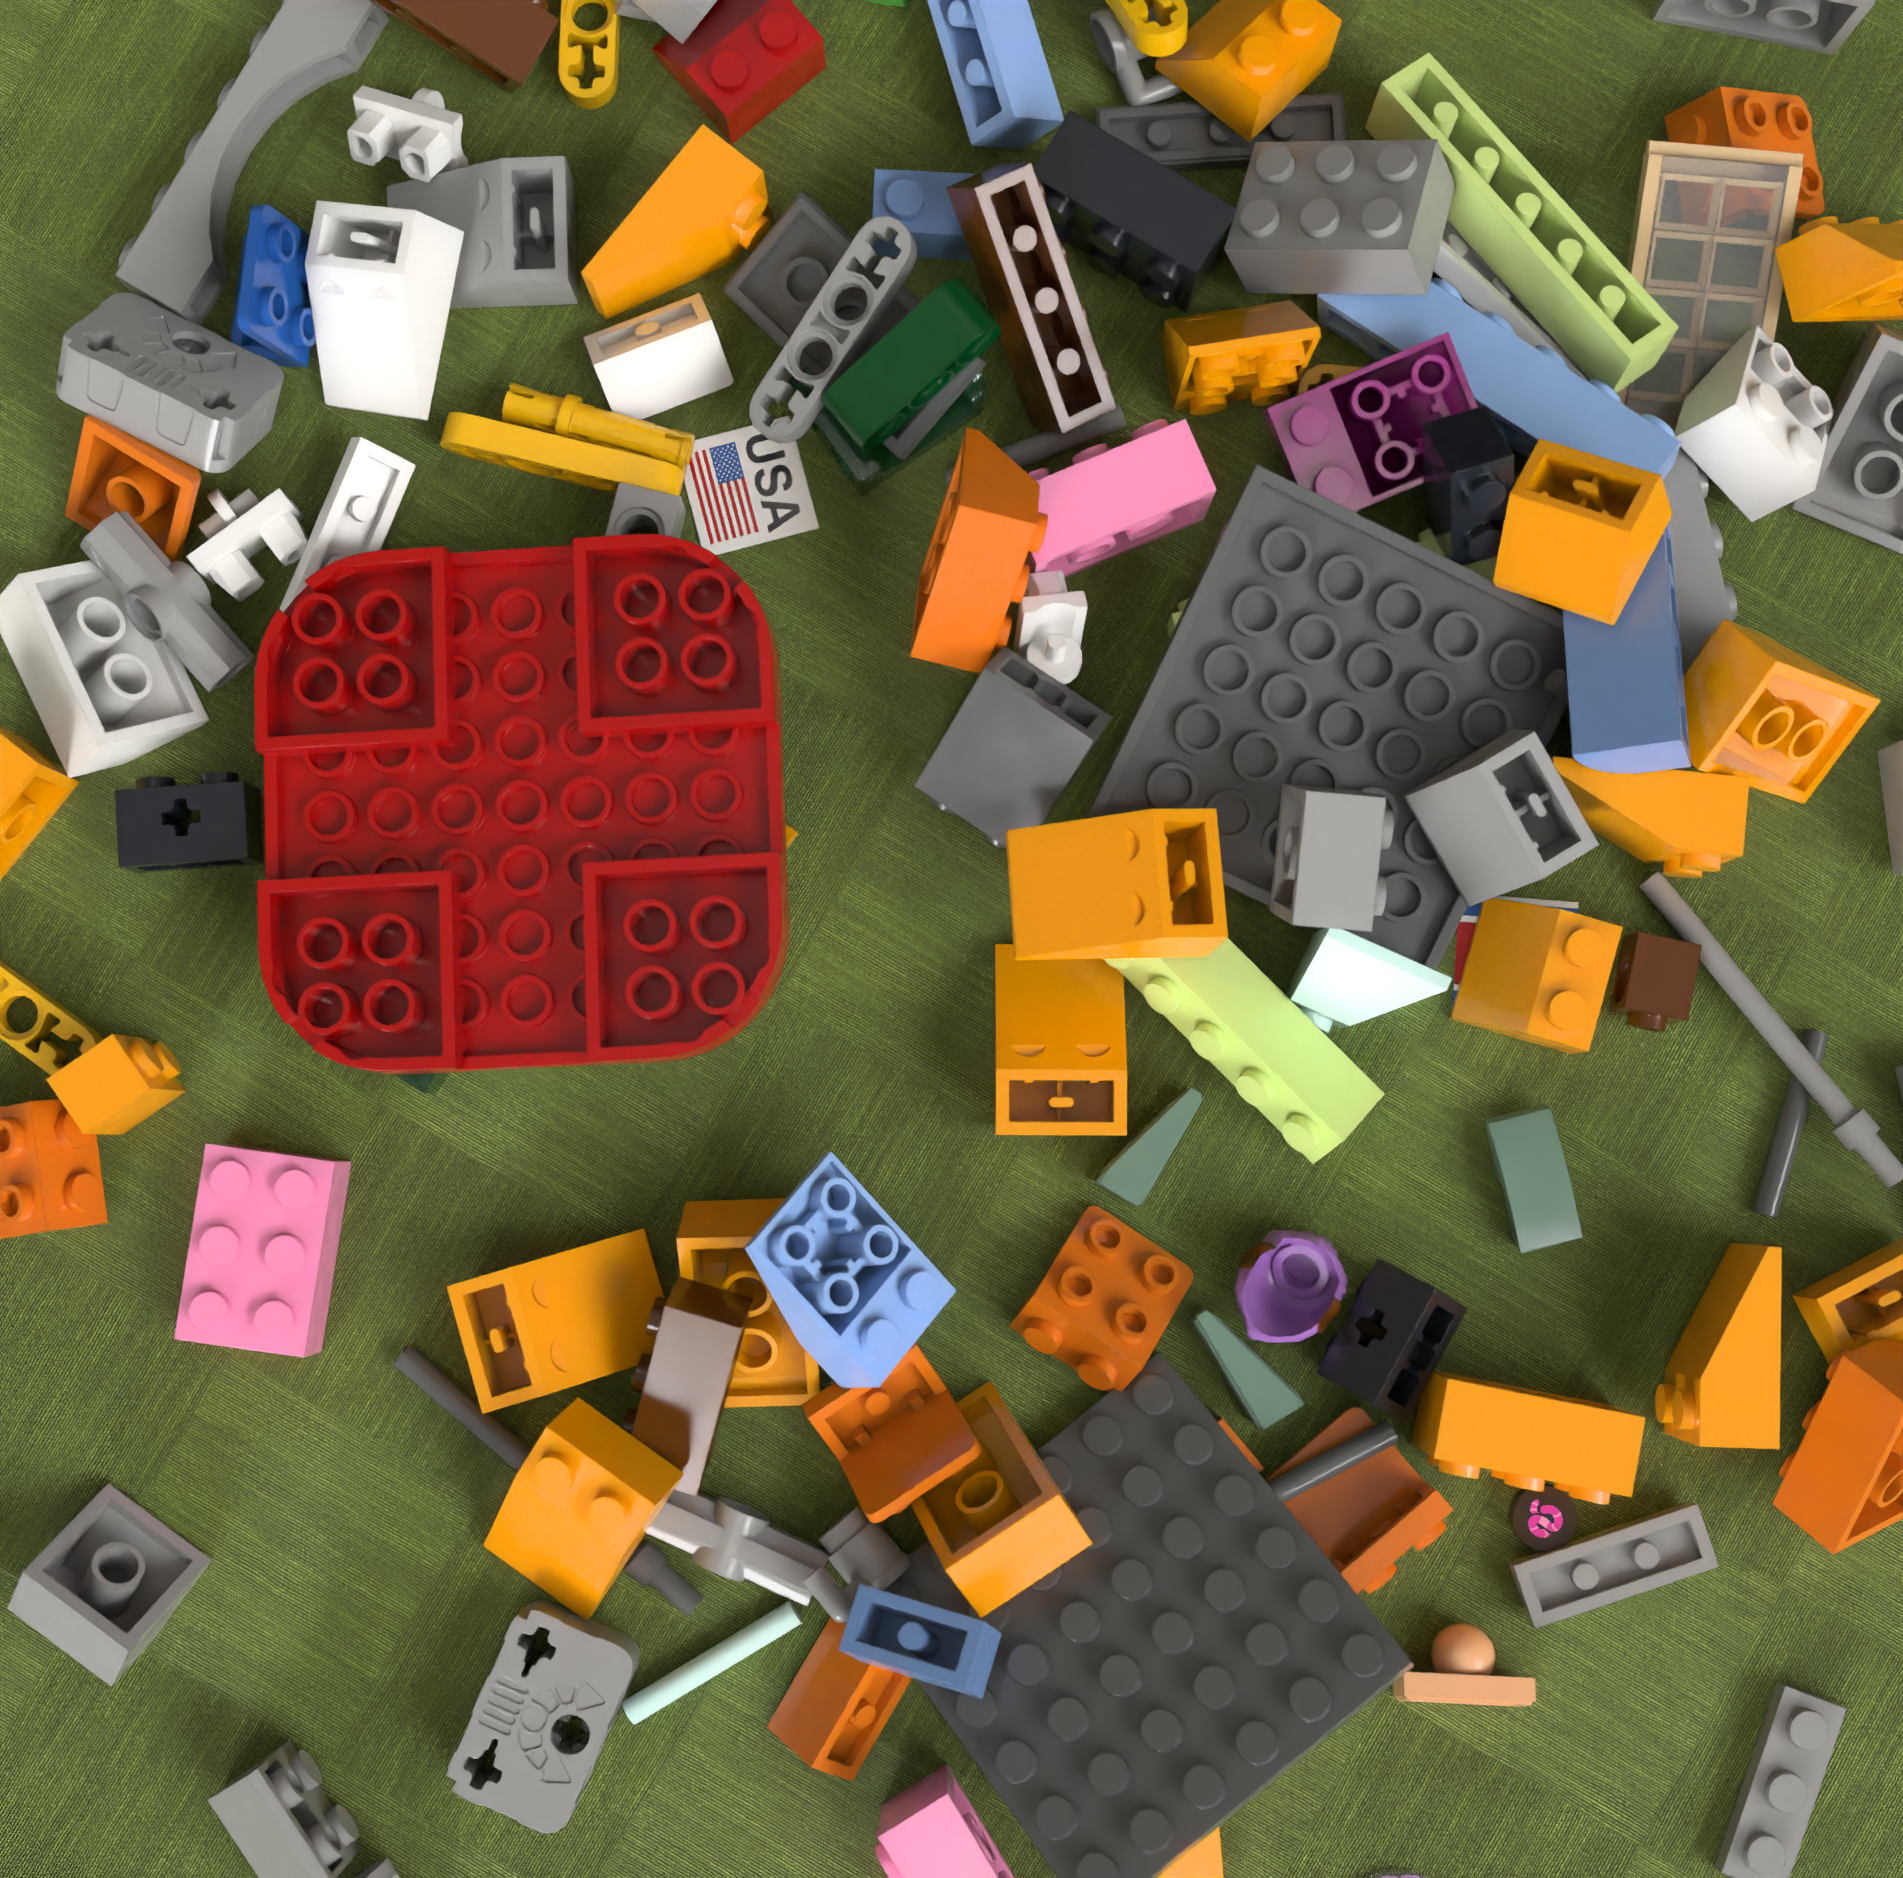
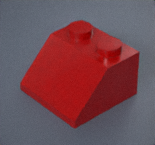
M717 0L683 44L669 34L652 48L653 54L731 145L826 68L823 37L791 0Z

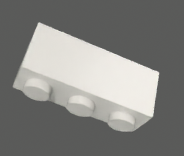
M92 560L20 573L0 594V634L68 778L123 765L203 726L209 721L180 659L163 640L153 642L144 637L135 628L125 612L123 605L124 596Z

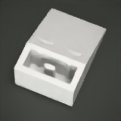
M316 201L305 259V269L325 405L428 421L464 231L417 210Z

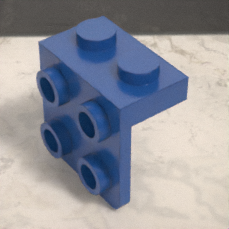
M254 204L250 210L247 235L243 236L230 342L256 355H260L278 366L308 367L310 348L316 341L305 269L310 235L269 204Z

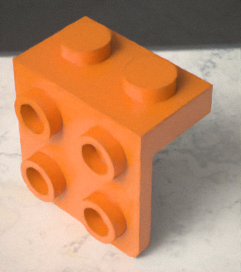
M1720 86L1664 116L1668 142L1804 153L1802 161L1803 172L1795 218L1812 219L1824 212L1823 179L1816 160L1811 132L1812 119L1806 103L1800 96ZM1676 181L1683 224L1706 226L1713 184ZM1726 185L1719 227H1724L1749 214L1769 216L1773 189Z
M60 1099L28 1101L0 1107V1239L108 1223L97 1135L83 1134Z
M1090 1206L1083 1212L1045 1276L1020 1307L1009 1327L1023 1335L1025 1341L1035 1350L1051 1354L1077 1371L1079 1377L1089 1386L1098 1390H1105L1108 1393L1113 1389L1122 1392L1144 1368L1194 1278L1193 1271L1188 1265L1101 1207Z
M917 1342L913 1344L880 1387L840 1388L834 1382L801 1404L811 1424L839 1460L864 1514L872 1523H879L891 1515L902 1512L913 1500L946 1478L953 1477L963 1471L981 1452L980 1444L946 1384Z
M1351 1406L1346 1408L1266 1477L1265 1481L1267 1482L1370 1428L1375 1425L1374 1421L1359 1407ZM1394 1445L1283 1503L1356 1594L1362 1589L1369 1594L1382 1587L1397 1571V1567L1393 1562L1412 1546L1418 1551L1435 1541L1447 1527L1443 1519L1453 1511L1441 1494L1424 1482Z

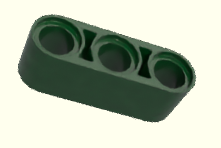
M961 277L952 278L931 292L827 389L823 395L822 402L860 450L868 452L891 437L987 350L1000 335L1001 326Z

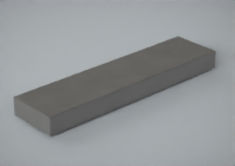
M1343 93L1298 95L1250 142L1246 141L1198 102L1095 108L1094 123L1097 127L1174 172L1248 167L1255 142L1346 141Z

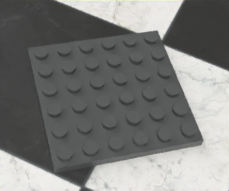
M1258 464L1253 465L1084 818L1147 809L1216 808L1223 884L1270 906L1282 783L1361 790L1386 797L1385 810L1392 811L1394 826L1389 849H1381L1378 876H1384L1386 879L1384 911L1381 916H1374L1372 932L1346 931L1436 971L1467 905L1403 795L1513 728L1535 731L1544 749L1546 748L1566 708L1562 702L1544 688L1545 680L1552 671L1563 669L1567 672L1563 615L1523 595L1496 587L1492 580Z
M1158 1352L1146 1362L1144 1368L1122 1392L1116 1389L1110 1391L1036 1452L1093 1544L983 1618L979 1617L947 1574L929 1539L908 1556L912 1564L883 1590L985 1621L1002 1633L982 1699L917 1679V1681L1058 1878H1158L1414 1666L1404 1651L1161 1352Z

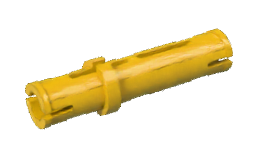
M513 382L506 393L502 408V421L505 423L661 460L681 468L684 472L687 470V464L689 465L694 448L695 435L693 433L666 428L613 411L599 409L582 403L580 396L570 393L564 398L536 391Z

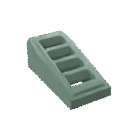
M1190 1088L1177 1095L1097 1173V1177L1093 1182L1133 1206L1138 1207V1205H1142L1203 1101V1098H1201L1203 1094Z
M1198 1307L1189 1313L1190 1322L1253 1425L1264 1430L1305 1404L1300 1399V1395L1214 1313L1202 1307Z

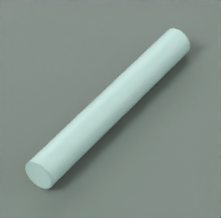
M789 1600L622 1701L627 1717L632 1724L639 1723L799 1626L803 1622L797 1609Z

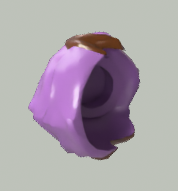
M1274 1229L1262 1241L1255 1243L1241 1259L1234 1287L1236 1303L1247 1328V1337L1251 1340L1284 1343L1299 1342L1317 1332L1323 1333L1330 1321L1341 1309L1340 1301L1346 1294L1345 1287L1348 1282L1343 1265L1338 1259V1251L1333 1248V1242L1326 1239L1324 1235L1320 1233L1314 1234L1311 1230L1278 1231Z

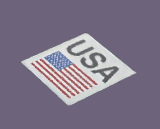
M785 416L774 419L770 427L772 428L779 420L788 424L791 421L790 417ZM753 425L695 440L689 465L687 464L684 482L702 547L719 555L819 528L796 441L791 443L774 442L762 435Z

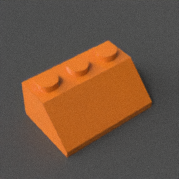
M966 428L918 577L910 657L981 674L988 665L993 650L1000 651L1007 644L1012 624V615L1007 614L1010 601L1019 604L1022 602L1030 572V566L1024 564L1028 551L1039 553L1047 529L1048 514L1038 512L1040 484L980 430Z
M1879 1338L1855 1350L1851 1347L1847 1348L1836 1356L1826 1373V1378L1830 1383L1823 1398L1809 1410L1803 1420L1802 1427L1806 1430L1799 1448L1785 1460L1779 1472L1783 1482L1772 1504L1833 1555L1903 1519L1902 1342Z

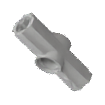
M126 510L120 513L116 511L83 538L79 547L124 596L123 605L125 612L135 628L144 637L153 642L163 640L208 692L221 688L250 663L254 655L210 606V592L200 575L191 566L182 561H174L172 563Z
M673 1490L646 1532L691 1553V1559L695 1563L715 1574L740 1582L746 1578L773 1593L792 1599L794 1602L808 1606L812 1593L802 1581L819 1566L823 1565L825 1567L830 1556L827 1550L769 1524L770 1519L745 1504L722 1496L714 1499L698 1492L697 1496Z

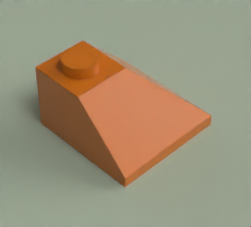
M89 414L84 419L64 516L92 531L102 520L116 511L120 513L126 510L172 563L174 561H181L201 481L199 469Z

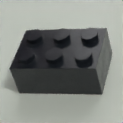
M1069 111L1034 168V172L1043 186L1046 196V207L1057 237L1062 245L1067 242L1084 252L1087 262L1099 272L1110 277H1117L1118 274H1121L1140 285L1139 291L1155 305L1165 309H1170L1174 305L1180 310L1187 312L1224 251L1236 207L1074 112Z

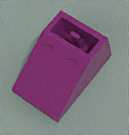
M1446 332L1267 408L1262 412V415L1288 479L1355 512L1424 483L1422 424L1471 410L1478 406L1449 332Z

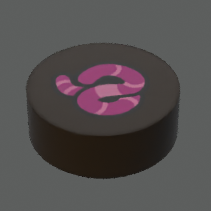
M1545 1484L1543 1492L1523 1488L1519 1490L1510 1503L1508 1520L1511 1530L1521 1542L1535 1550L1551 1551L1564 1546L1572 1538L1577 1526V1512L1567 1494L1555 1489L1552 1485Z

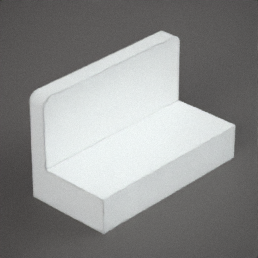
M700 293L583 337L610 408L616 413L642 420L728 387L734 381L714 324Z

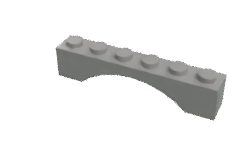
M282 0V7L270 26H263L255 35L250 47V58L238 78L230 79L221 90L217 101L218 110L205 131H198L190 140L185 151V163L173 183L165 184L157 193L152 205V216L140 236L131 238L123 248L119 258V270L115 276L131 293L142 296L188 321H192L200 326L202 325L229 281L225 250L227 215L236 181L252 149L272 123L299 99L328 82L359 70L389 21L383 9L369 0Z

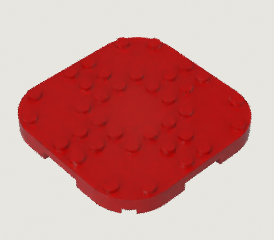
M659 534L573 538V545L457 553H450L444 546L379 550L348 556L316 571L304 580L308 586L294 598L284 612L278 608L263 636L258 651L254 680L255 751L264 755L266 880H257L258 953L262 978L268 996L284 1023L290 1024L313 1047V1050L337 1063L356 1069L399 1075L666 1062L694 1057L713 1050L740 1033L755 1019L776 988L785 964L789 943L780 663L774 631L760 602L744 579L727 564L718 559L716 554L690 541Z

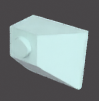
M1323 928L1312 934L1286 996L1323 1033L1328 1034L1332 1025L1338 1028L1348 1027L1446 991L1452 978L1346 930Z

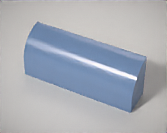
M1667 525L1614 626L1562 609L1572 755L1577 762L1594 770L1609 773L1636 774L1691 767L1672 536L1669 525Z

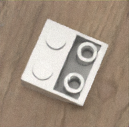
M1756 325L1742 335L1684 398L1674 437L1681 441L1680 447L1742 513L1753 522L1815 491L1834 409L1824 390L1818 386H1812L1794 366L1793 360L1786 348L1779 343H1773L1763 330Z

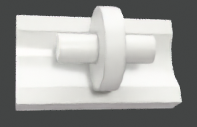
M362 85L353 95L357 120L348 129L347 135L351 157L354 161L374 166L384 156L400 160L401 168L409 177L428 183L438 172L442 173L469 166L468 158L463 154L461 147L462 114L446 110L443 97L438 91L421 88L412 99H408Z
M216 488L207 495V498L217 512L198 525L209 540L186 556L200 574L213 584L218 583L240 602L261 588L265 582L249 561L260 550L268 545L285 566L295 563L301 558L309 540L300 523L305 517L280 488L261 502L249 488L231 502Z
M1062 571L1029 574L1025 597H1023L1022 602L1019 604L1013 652L1064 685L1075 679L1081 669L1082 651L1080 646L1088 605L1084 591H1067Z

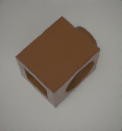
M1642 932L1623 937L1609 1011L1628 1015L1627 1026L1654 1032H1665L1667 1023L1673 1024L1688 1021L1702 945Z

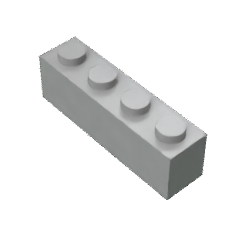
M1679 447L1675 464L1663 479V484L1673 513L1668 525L1672 536L1684 676L1698 657L1704 641L1717 630L1724 619L1733 622L1737 617L1738 608L1734 589L1729 582L1724 583L1718 560L1723 554L1721 532L1714 521L1709 522L1704 501L1709 489L1707 474Z

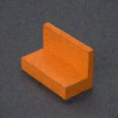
M830 1617L766 1727L811 1768L853 1781L912 1677L860 1662L838 1650L847 1622H836Z

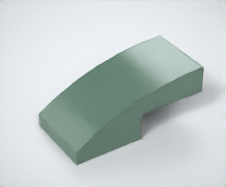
M1542 1104L1484 1119L1495 1177L1503 1187L1512 1240L1518 1251L1525 1253L1582 1238L1572 1185L1549 1106Z

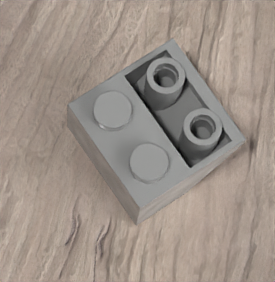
M1513 728L1403 795L1462 899L1469 907L1539 881L1599 845L1535 731Z
M290 1740L228 1782L208 1799V1802L259 1878H337L361 1849L356 1841L359 1837V1832L354 1820L344 1807L339 1804L332 1805L319 1785L322 1783V1775L317 1764L306 1751L299 1750L297 1752Z

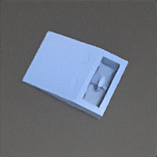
M831 1151L826 1152L744 1247L797 1341L840 1388L880 1387L957 1291Z

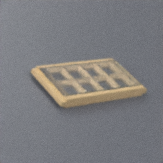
M1647 140L1626 269L1679 328L1655 367L1617 392L1621 400L1620 403L1640 416L1647 413L1660 418L1675 431L1684 398L1747 330L1758 325L1774 343L1783 290V281L1775 248L1791 241L1803 172L1802 161L1804 153Z

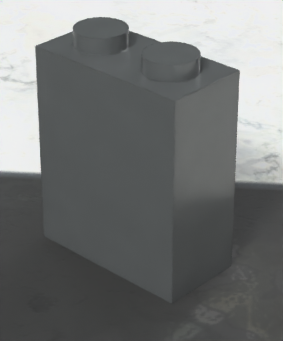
M1004 646L983 669L917 780L915 787L929 795L931 801L938 808L948 813L959 815L980 829L991 843L1006 849L1005 833L1007 830L1039 826L1046 823L1112 719V716Z

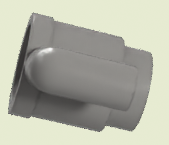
M1153 6L1148 8L1149 22L1156 21L1159 23L1153 14ZM1110 7L1102 8L1090 14V28L1096 48L1106 67L1112 73H1115L1129 106L1154 105L1183 91L1163 74L1144 80L1137 61L1148 57V55L1141 53L1133 45Z
M857 1505L818 1539L830 1554L828 1560L848 1583V1586L842 1589L823 1565L814 1570L802 1582L832 1619L836 1622L844 1623L848 1621L859 1584L883 1591L912 1564V1561L905 1552L899 1549L880 1524L870 1522Z

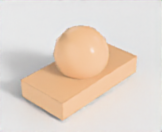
M1463 1622L1450 1624L1442 1629L1434 1639L1431 1658L1433 1668L1437 1673L1406 1672L1393 1683V1697L1397 1698V1701L1513 1707L1532 1705V1702H1536L1535 1678L1490 1676L1494 1669L1496 1658L1493 1644L1487 1634L1477 1626Z

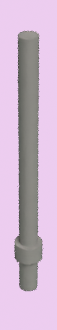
M1658 871L1639 886L1683 941L1702 945L1699 960L1836 1125L1832 1132L1848 1151L1855 1148L1887 1188L1903 1179V1165L1876 1134L1880 1129L1877 1123L1863 1107L1856 1110L1663 874Z

